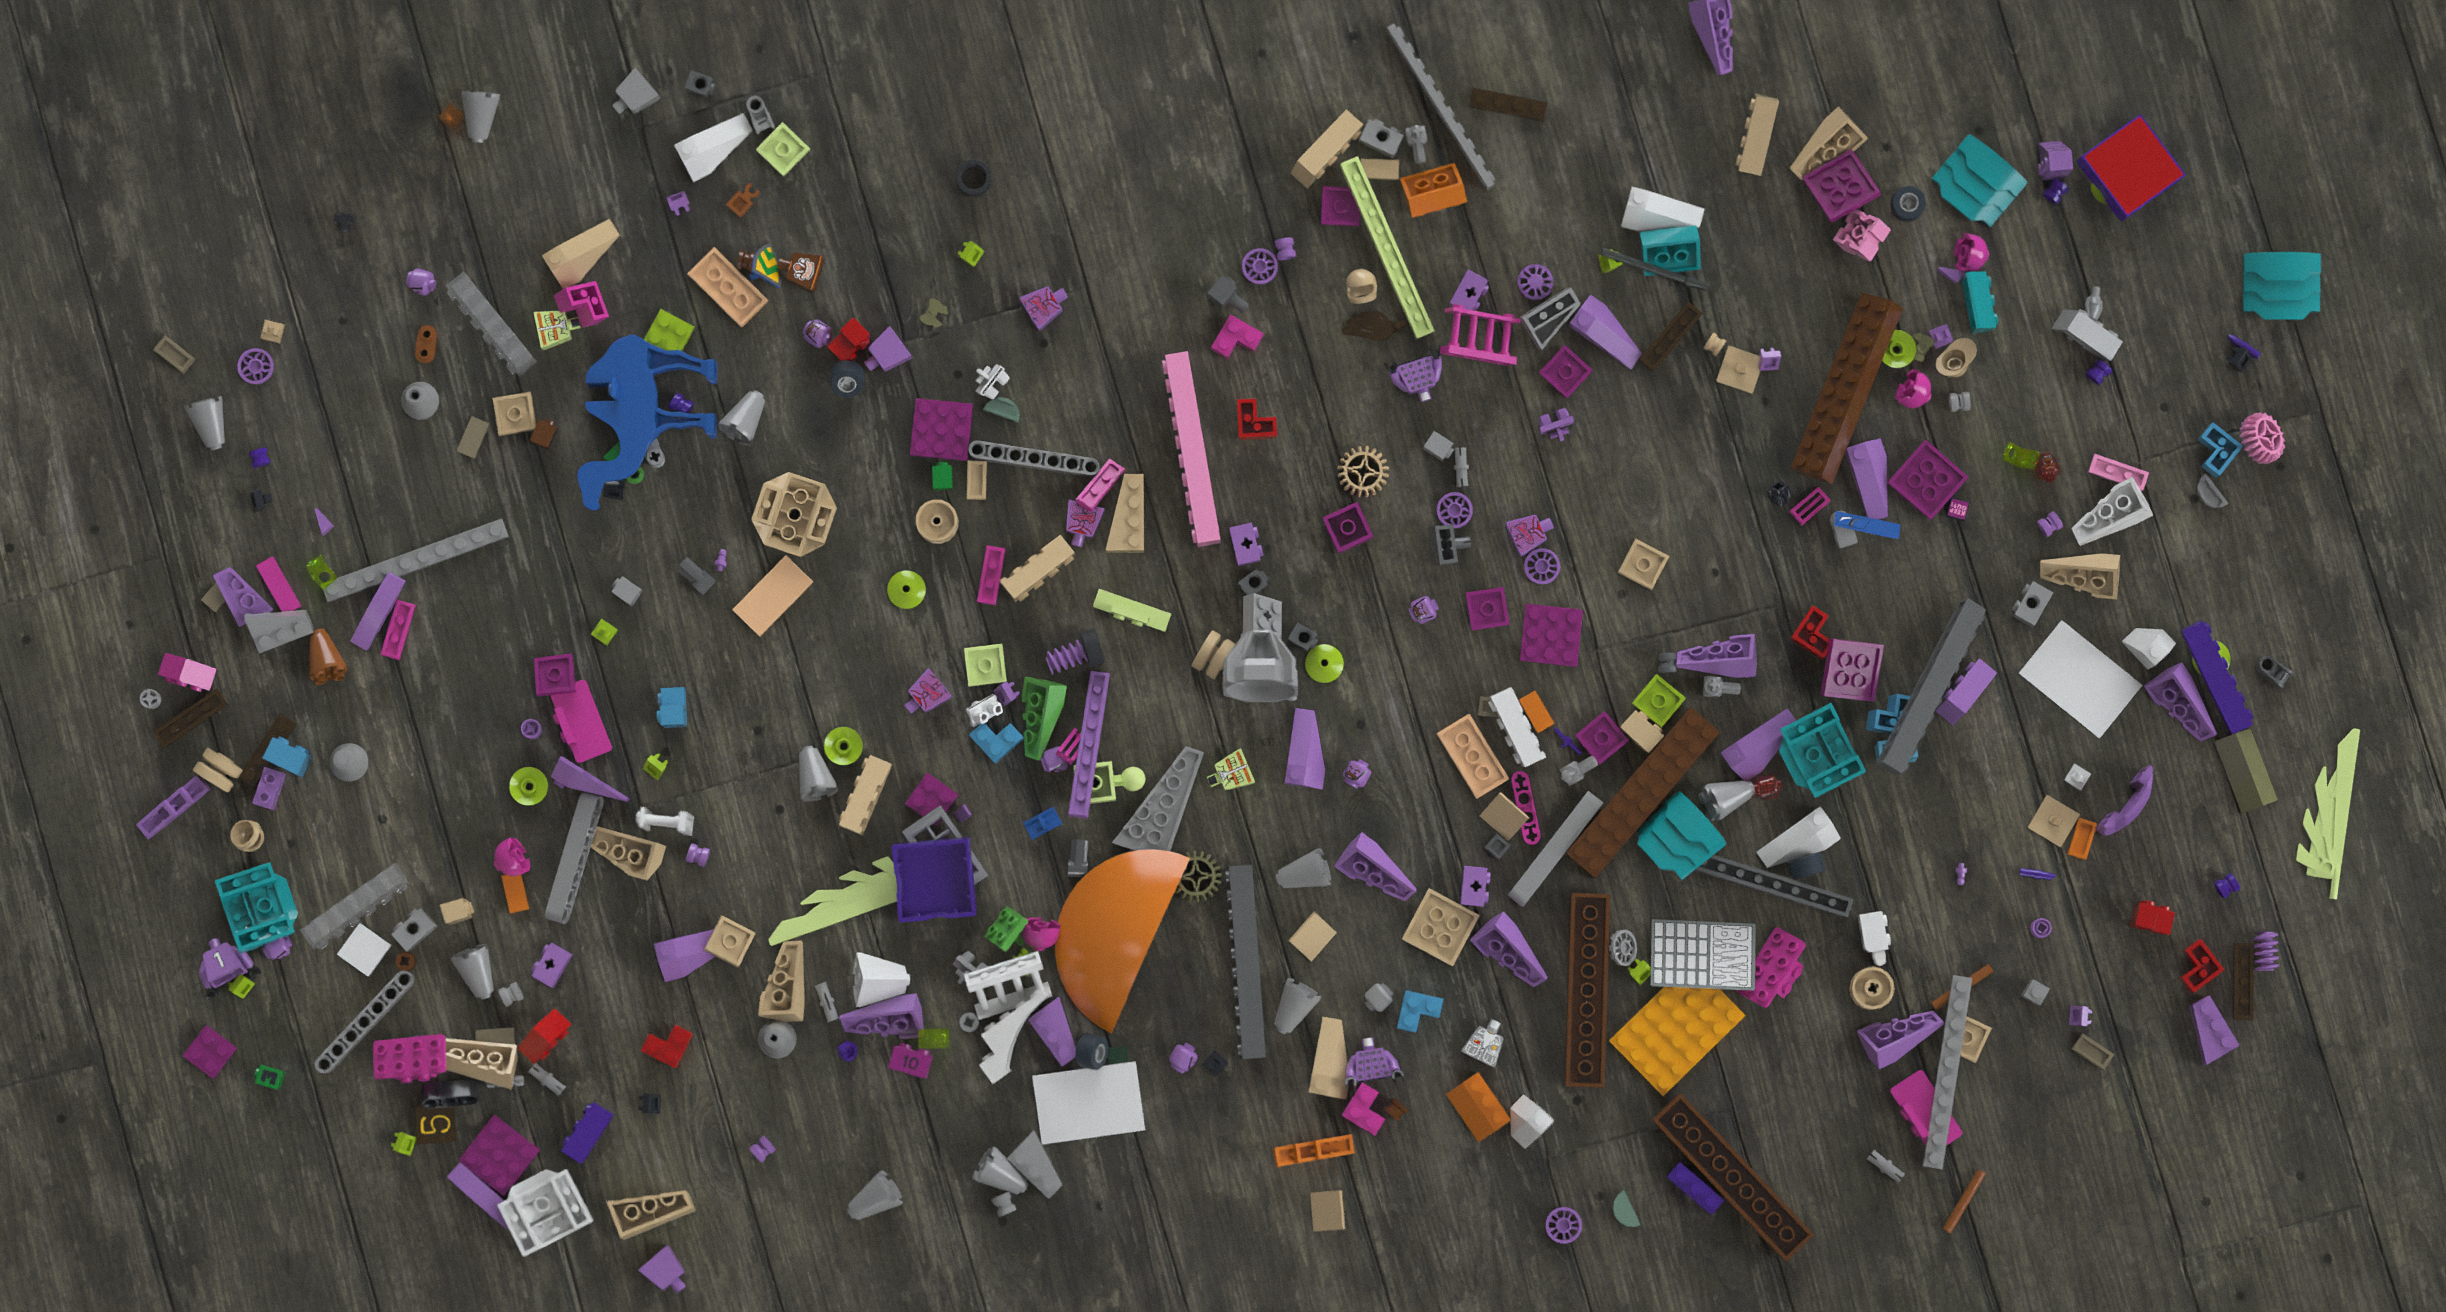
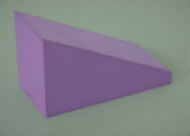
M1939 267L1937 270L1954 284H1957L1965 274V271Z
M315 508L320 530L324 536L334 525Z
M965 804L954 813L959 823L972 816Z

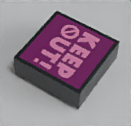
M1951 497L1946 517L1965 521L1970 502Z

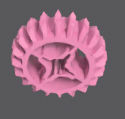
M2260 412L2248 416L2241 423L2240 432L2242 434L2239 435L2242 438L2241 444L2244 445V450L2248 452V457L2252 456V460L2257 461L2259 464H2269L2276 461L2283 454V449L2285 448L2283 444L2285 439L2282 438L2284 433L2280 431L2281 426H2278L2277 420H2273L2272 416H2268L2266 413Z

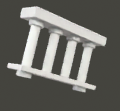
M641 807V812L637 811L636 823H639V827L645 831H650V826L654 825L678 828L677 831L683 835L692 836L694 816L688 812H680L679 816L667 817L652 815L651 811Z
M1038 951L964 974L969 992L976 991L979 1003L975 1004L979 1020L1015 1009L1014 1006L1021 1001H1029L1031 999L1030 995L1038 989L1040 991L1047 989L1050 994L1048 998L1052 997L1049 983H1042L1038 972L1043 969ZM1031 973L1035 986L1024 989L1020 976ZM1012 979L1016 992L1005 995L1001 982ZM994 985L998 997L987 1001L983 988Z

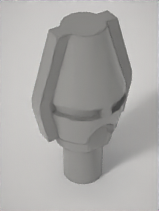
M2093 286L2092 295L2087 297L2085 302V310L2091 320H2098L2102 311V301L2099 296L2100 287Z

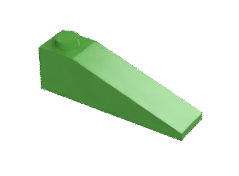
M1025 677L1022 702H1025L1023 720H1026V731L1024 732L1026 757L1041 760L1063 708L1067 689L1066 685L1049 680Z

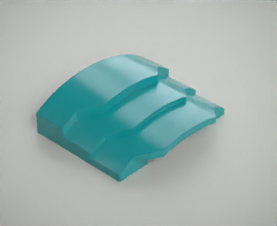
M1970 134L1932 177V180L1940 186L1943 199L1954 206L1970 221L1982 220L1989 227L1993 225L2028 183L2002 157Z
M2306 252L2244 253L2242 255L2243 312H2256L2263 320H2303L2310 312H2320L2321 254Z
M1832 703L1780 729L1783 740L1779 752L1795 784L1810 789L1814 798L1866 772L1839 722L1840 719Z
M1678 791L1664 802L1665 805L1636 831L1640 835L1637 843L1638 846L1652 859L1660 870H1673L1683 880L1723 848L1726 842L1703 813L1684 794Z
M270 862L215 880L239 954L295 933L292 925L298 917V912L286 878L275 874Z

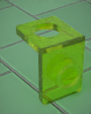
M2008 442L2002 459L2013 466L2034 470L2040 452L2021 448L2012 442ZM2013 448V457L2009 458V451Z
M322 555L311 560L306 566L309 574L322 589H325L337 579V576L326 564ZM328 572L330 574L329 580L326 582L319 579L320 573Z
M919 1029V1048H949V1029Z

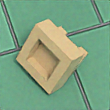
M265 320L260 338L280 344L285 325Z

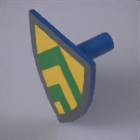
M770 243L763 245L755 253L752 262V273L749 274V278L755 280L761 277L777 288H781V270L777 269L779 261Z

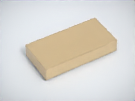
M1361 159V165L1368 179L1398 180L1399 160Z
M967 461V500H986L987 461Z

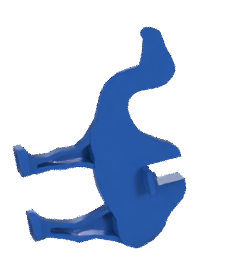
M628 335L615 341L609 347L606 354L590 367L586 374V384L591 388L608 387L609 395L615 401L585 402L586 409L593 416L614 428L620 441L621 450L619 456L613 461L588 462L578 470L577 478L585 507L594 511L598 510L600 507L599 498L605 482L623 480L635 474L649 446L667 429L703 428L708 437L711 439L717 438V417L714 413L687 414L683 412H668L658 408V392L654 380V375L683 369L702 374L711 384H717V362L715 359L702 360L690 356L681 350L666 351L636 335Z

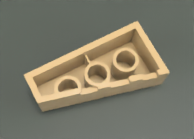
M1755 94V98L1751 99L1749 110L1752 111L1750 118L1747 117L1745 123L1747 133L1746 136H1742L1740 147H1743L1742 155L1738 154L1736 161L1739 171L1761 176L1779 104L1778 99Z
M1346 109L1297 160L1290 174L1308 189L1316 179H1319L1325 173V169L1328 166L1334 164L1338 159L1339 153L1343 154L1349 148V142L1352 139L1355 141L1362 134L1360 130L1363 124Z
M870 755L869 759L865 758L861 767L864 770L861 776H857L854 783L856 788L853 794L850 793L846 802L848 806L839 818V825L863 836L891 770V763Z
M446 1038V1070L512 1089L518 1061L517 1045Z
M686 1190L607 1202L620 1238L623 1240L696 1211L690 1194Z

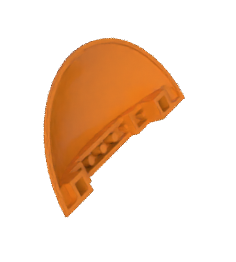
M1154 849L1137 850L1117 855L1104 861L1087 873L1077 883L1063 905L1058 919L1060 932L1055 943V957L1061 981L1077 1008L1090 1021L1111 1034L1160 922L1190 860L1189 857L1170 851Z

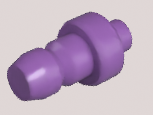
M720 549L718 560L715 561L717 571H722L727 564L725 561L727 553L724 549Z
M1959 863L1958 867L1955 868L1958 877L1957 884L1964 885L1967 868L1964 867V863Z

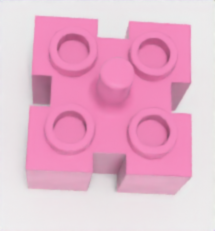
M1856 209L1850 212L1845 220L1847 225L1845 228L1841 227L1833 241L1844 251L1853 255L1857 254L1859 257L1871 262L1878 251V243L1885 240L1891 229L1879 218L1871 215L1867 216L1864 212Z

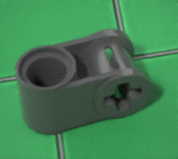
M2264 656L2256 661V670L2279 689H2283L2287 679L2294 675L2289 668L2271 656ZM2264 660H2267L2270 663V668L2268 670H2265L2262 667V662Z

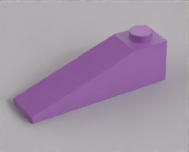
M1695 0L1689 2V12L1693 25L1717 74L1721 75L1731 72L1732 47L1729 45V36H1732V29H1729V19L1732 18V7L1730 0Z
M1296 708L1284 784L1322 790L1325 766L1315 711Z
M1787 708L1722 751L1721 754L1731 769L1743 780L1748 781L1762 772L1779 750L1783 740L1780 729L1796 720Z
M713 930L654 944L665 982L683 978L716 957L704 951Z
M917 994L899 995L840 1015L845 1032L867 1035L870 1032L881 1033V1036L887 1037L888 1034L899 1035L900 1039L924 1037L922 1007Z
M1934 1011L1910 1015L1909 1019L1898 1021V1018L1891 1019L1892 1022L1881 1024L1876 1022L1858 1030L1857 1034L1869 1059L1878 1069H1881L1900 1059L1941 1027L1943 1021Z

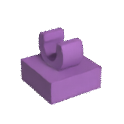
M685 191L667 197L671 211L674 210L677 216L680 215L679 207H685L686 212L689 211V201Z
M1947 324L1928 331L1929 336L1935 342V349L1954 342Z
M1770 348L1769 352H1764V349H1761L1758 363L1759 370L1778 369L1781 360L1780 351Z
M1006 681L993 690L1002 707L1011 703L1019 695V691L1014 693L1011 689L1015 685L1014 682L1008 684Z
M2070 1006L2069 1025L2087 1026V1024H2091V1021L2088 1020V1013H2092V1010L2086 1006Z

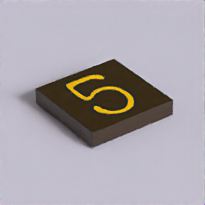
M423 1105L415 1106L417 1145L457 1142L455 1106L442 1108H425Z

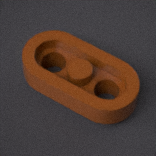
M429 325L422 326L417 335L415 357L422 364H429L435 358L438 334ZM430 332V337L425 338L424 333ZM422 351H428L427 356H421Z

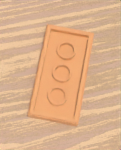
M715 247L687 273L741 328L768 302V299Z
M785 555L732 610L754 632L761 636L808 589L813 581Z
M1470 714L1436 733L1476 799L1509 780V777Z

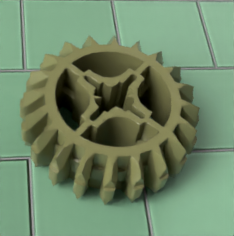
M1196 850L1193 851V857H1190L1189 852H1186V857L1190 858L1189 862L1192 861L1193 868L1190 873L1183 874L1181 880L1191 881L1194 885V892L1185 889L1180 881L1178 884L1179 889L1175 893L1184 892L1181 896L1182 899L1186 897V894L1189 895L1188 902L1192 901V897H1196V903H1199L1200 896L1206 901L1205 894L1208 893L1210 897H1213L1211 890L1218 891V888L1214 885H1221V881L1216 880V877H1222L1221 873L1216 874V871L1220 870L1221 867L1213 866L1217 862L1216 859L1212 862L1208 861L1211 858L1210 854L1205 859L1203 858V851H1201L1200 857L1196 856ZM1198 861L1207 864L1212 873L1201 872L1198 867ZM1195 866L1197 867V872H1199L1198 874L1201 873L1202 876H1206L1198 879L1197 887L1193 881L1194 879L1189 877L1194 875ZM1205 879H1212L1210 886L1200 892V882Z

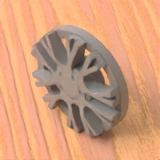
M1619 930L1614 932L1615 935H1612L1610 938L1612 940L1611 946H1609V951L1612 953L1610 957L1614 959L1616 965L1628 966L1636 957L1637 943L1630 931Z

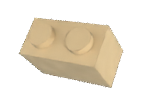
M1635 710L1619 729L1648 754L1664 737L1661 734L1663 730L1656 724L1651 725L1647 721L1649 718L1642 711L1638 713Z
M464 898L440 905L445 923L449 925L471 919L472 913H474L472 903Z

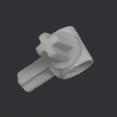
M1414 125L1410 128H1405L1407 144L1412 146L1414 162H1425L1424 144L1427 142L1425 126Z
M1704 676L1703 696L1720 697L1722 693L1740 694L1741 685L1739 683L1723 682L1721 677Z
M1590 756L1580 763L1574 761L1560 769L1561 779L1567 782L1569 786L1582 780L1584 773L1598 765L1596 758Z

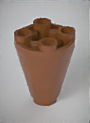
M325 629L314 630L311 633L309 644L310 679L314 681L315 685H322L326 681L333 679L334 681L344 679V674L348 668L329 634L326 633Z

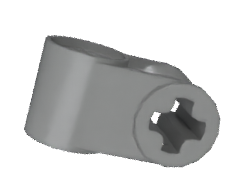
M758 96L750 97L746 105L757 135L760 134V131L767 128H775L763 100ZM752 102H760V108L752 110L750 108Z
M657 438L649 446L645 455L648 463L653 468H660L665 463V456ZM655 454L659 456V461L657 462L653 460V455Z
M1833 513L1830 517V523L1838 548L1841 549L1858 543L1854 530L1834 526L1835 513Z

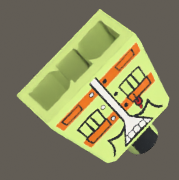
M534 312L542 350L571 340L570 330L581 328L579 318L568 319L566 312Z
M1241 748L1216 763L1214 766L1217 773L1207 777L1211 787L1222 783L1224 790L1255 783Z

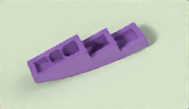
M388 572L350 642L366 651L370 648L387 615L390 614L406 582L405 580Z
M196 775L167 800L162 801L136 825L146 838L150 839L196 803L211 788L200 775Z
M460 1162L447 1177L508 1230L509 1227L498 1207V1204L504 1202V1199Z

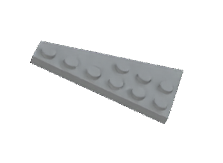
M1185 746L1112 843L1134 851L1152 849L1171 851L1204 752Z

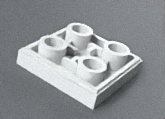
M359 923L337 955L369 977L392 945Z

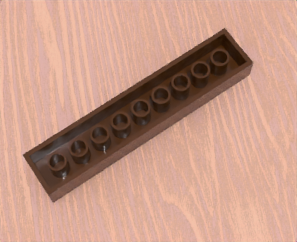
M1861 292L1791 465V469L1800 475L1830 484L1833 483L1903 310L1893 300Z
M1690 707L1568 849L1565 855L1595 879L1720 732Z
M1570 894L1564 1087L1604 1088L1610 894Z
M1681 1093L1651 1119L1783 1261L1787 1262L1814 1236L1804 1223Z

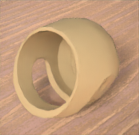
M1357 269L1348 275L1346 280L1347 295L1351 303L1361 304L1376 298L1377 281L1371 272L1365 269Z
M242 820L236 823L231 830V840L239 850L253 852L263 844L264 833L257 822Z

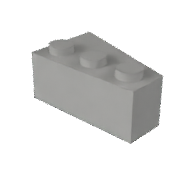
M1566 288L1519 318L1538 350H1543L1581 303L1572 288Z
M2063 309L2052 329L2056 332L2063 331L2068 335L2067 339L2071 341L2074 339L2083 346L2082 348L2098 358L2111 361L2123 342L2117 338L2118 334L2104 329V325L2101 322L2091 320L2088 317L2089 314L2081 309L2079 311Z
M307 610L277 613L263 612L259 614L245 613L244 617L259 653L311 634L314 629Z
M1035 1131L1007 1158L1048 1199L1063 1185Z

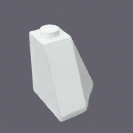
M2135 628L2121 641L2147 670L2158 664L2176 644L2163 629Z
M856 953L853 965V974H855L853 996L856 1007H862L905 993L906 987L910 984V975L907 974L905 966L864 953Z
M1524 1094L1510 1108L1511 1136L1524 1149L1535 1141L1554 1121Z

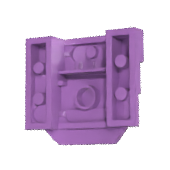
M2149 765L2139 770L2130 782V785L2136 789V792L2119 814L2114 811L2105 815L2096 827L2098 833L2104 837L2113 834L2127 826L2138 816L2151 794L2153 781L2152 766Z

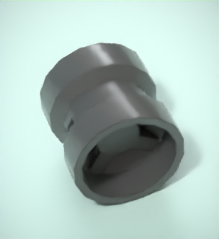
M1658 653V660L1660 661L1658 673H1677V666L1675 665L1677 653Z

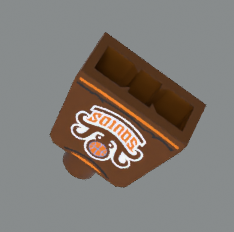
M794 252L791 261L780 258L777 269L787 271V281L815 293L825 258L822 255Z

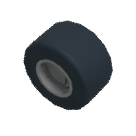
M1914 186L1901 187L1891 198V212L1901 221H1914L1925 210L1926 199L1922 191Z
M849 360L840 361L835 364L830 373L831 390L836 395L844 398L855 397L860 394L864 387L863 368L856 362Z
M1821 853L1788 861L1792 879L1806 877L1826 870Z
M1086 1033L1079 1039L1076 1047V1062L1080 1067L1098 1070L1104 1065L1108 1054V1043L1105 1037Z

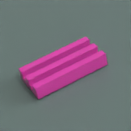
M1818 486L1789 512L1802 526L1831 500ZM1817 492L1820 494L1800 513L1797 514L1795 512ZM1822 498L1825 500L1803 520L1800 518Z
M1076 728L1073 729L1056 752L1057 756L1071 765L1077 758L1078 750L1071 759L1068 755L1078 744L1081 733H1077L1078 730ZM1073 737L1076 738L1066 753H1061Z

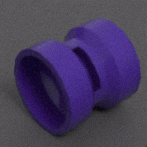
M2053 178L2050 182V187L2046 188L2042 195L2057 205L2061 200V196L2066 194L2069 188L2060 180Z
M2098 359L2094 363V367L2089 368L2085 374L2096 385H2100L2103 382V377L2109 376L2112 369L2103 360Z
M678 392L669 403L668 408L671 411L689 414L694 403L684 399V396Z
M2231 873L2226 875L2225 879L2214 882V886L2222 899L2228 897L2229 892L2240 890L2237 880Z

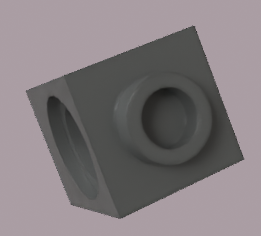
M691 70L685 90L708 99L709 94L712 95L715 89L714 80L712 77ZM699 81L706 82V86L703 89L696 88V84Z
M1256 569L1239 581L1238 585L1246 596L1253 593L1258 594L1268 586L1266 581L1269 579L1263 571L1259 572ZM1252 578H1256L1260 581V585L1257 588H1252L1249 585V581Z
M1297 622L1288 641L1308 652L1309 648L1313 650L1318 642V639H1316L1317 633ZM1300 634H1308L1310 640L1307 643H1301L1298 638Z

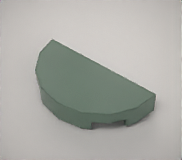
M998 397L992 399L983 408V411L1019 423V410L1015 403L1008 398Z
M1623 1190L1614 1200V1216L1625 1226H1640V1222Z

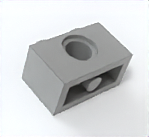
M1369 119L1359 139V143L1393 159L1403 139L1401 131L1394 127L1389 129L1383 126L1384 123L1377 119H1373V121ZM1379 133H1384L1387 136V140L1381 142L1376 136Z
M2033 581L2030 585H2025L2021 592L2024 596L2021 601L2017 600L2012 608L2014 611L2012 616L2030 627L2035 626L2053 594L2050 590ZM2031 598L2035 601V608L2027 606V599Z
M414 909L408 914L407 917L409 919L406 922H400L393 928L394 932L391 935L407 952H410L438 927L423 909ZM415 923L418 926V931L415 934H410L409 926Z

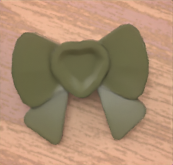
M929 299V307L925 314L919 317L920 321L925 325H933V328L941 326L942 324L935 316L937 312L947 315V306H943L936 299Z
M1917 333L1913 335L1919 342L1914 359L1918 362H1924L1925 354L1930 347L1935 345V342L1931 337Z

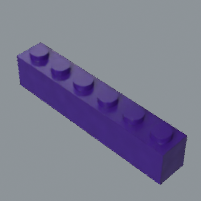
M2200 620L2181 629L2180 632L2229 733L2233 735L2252 726L2251 720L2254 719L2249 708L2246 709L2243 704L2245 702L2241 691L2237 692L2235 688L2237 682L2232 674L2229 675L2226 669L2229 665L2224 657L2221 658L2218 652L2221 650L2216 640L2213 641L2210 636L2212 630L2209 624Z

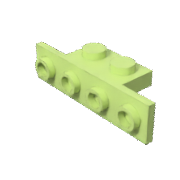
M1102 589L1098 590L1093 604L1094 608L1114 614L1113 617L1124 621L1126 618L1132 620L1131 624L1142 627V625H1146L1163 632L1166 631L1171 617V613Z

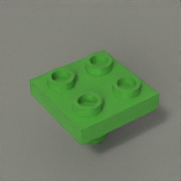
M1006 906L1000 912L995 923L989 927L984 937L1005 952L1013 942L1022 946L1025 941L1022 938L1021 931L1028 923V920Z

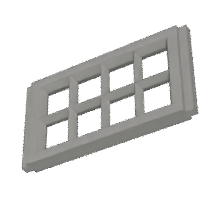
M941 805L902 831L909 842H917L914 836L924 829H927L933 838L932 840H940L950 832L954 838H962ZM942 819L948 829L935 836L929 826ZM971 850L972 863L976 869L973 872L975 885L987 877L988 874Z

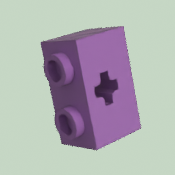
M1467 270L1449 306L1452 307L1454 304L1463 305L1464 309L1477 311L1480 305L1477 302L1481 295L1485 296L1489 288L1487 286L1488 280ZM1472 289L1475 296L1469 298L1467 297V292Z
M1252 523L1230 527L1229 530L1238 567L1260 562L1263 551L1261 545L1257 546L1256 538H1259L1257 527H1253ZM1247 539L1248 542H1252L1250 549L1242 546L1244 540Z
M264 767L252 804L275 810L286 774Z
M1464 866L1460 905L1484 907V903H1488L1489 892H1486L1485 889L1486 884H1490L1491 873L1487 872V868ZM1475 881L1481 886V889H1478L1477 892H1474V888L1470 887Z
M550 943V945L546 944L541 952V955H543L540 962L536 961L531 971L533 972L532 977L554 988L573 954L554 943ZM554 960L553 964L555 965V967H550L548 970V965L546 964V962Z

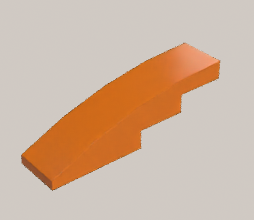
M1352 1134L1272 1148L1275 1167L1355 1153Z

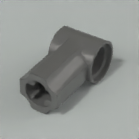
M688 557L677 568L679 573L687 578L691 585L702 595L716 582L705 570L702 571Z
M1072 839L1068 877L1083 878L1087 874L1088 840Z

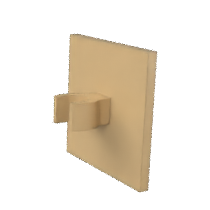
M1728 345L1716 382L1753 394L1760 373L1758 367L1760 357Z
M1501 792L1480 815L1483 820L1507 841L1529 819L1524 812Z
M2046 795L2028 828L2061 847L2080 814Z
M1313 912L1290 938L1289 942L1312 962L1337 932Z
M1342 1190L1310 1193L1313 1231L1345 1229Z

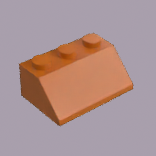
M1455 163L1400 178L1407 206L1412 217L1422 216L1467 202L1464 185Z
M1478 1072L1446 1094L1478 1142L1511 1121Z

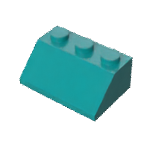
M1696 225L1640 232V249L1643 262L1673 272L1701 269L1700 237ZM1643 270L1644 276L1658 275V274H1655V273H1652V272Z
M1986 271L1966 272L1962 276L1961 281L1971 334L1992 331L1998 325L1997 313L1993 312L1995 300L1994 296L1990 295V276H1987Z

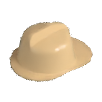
M1968 338L1955 340L1937 358L1936 368L1939 373L1949 378L1963 375L1967 371L1968 365L1976 356V344Z

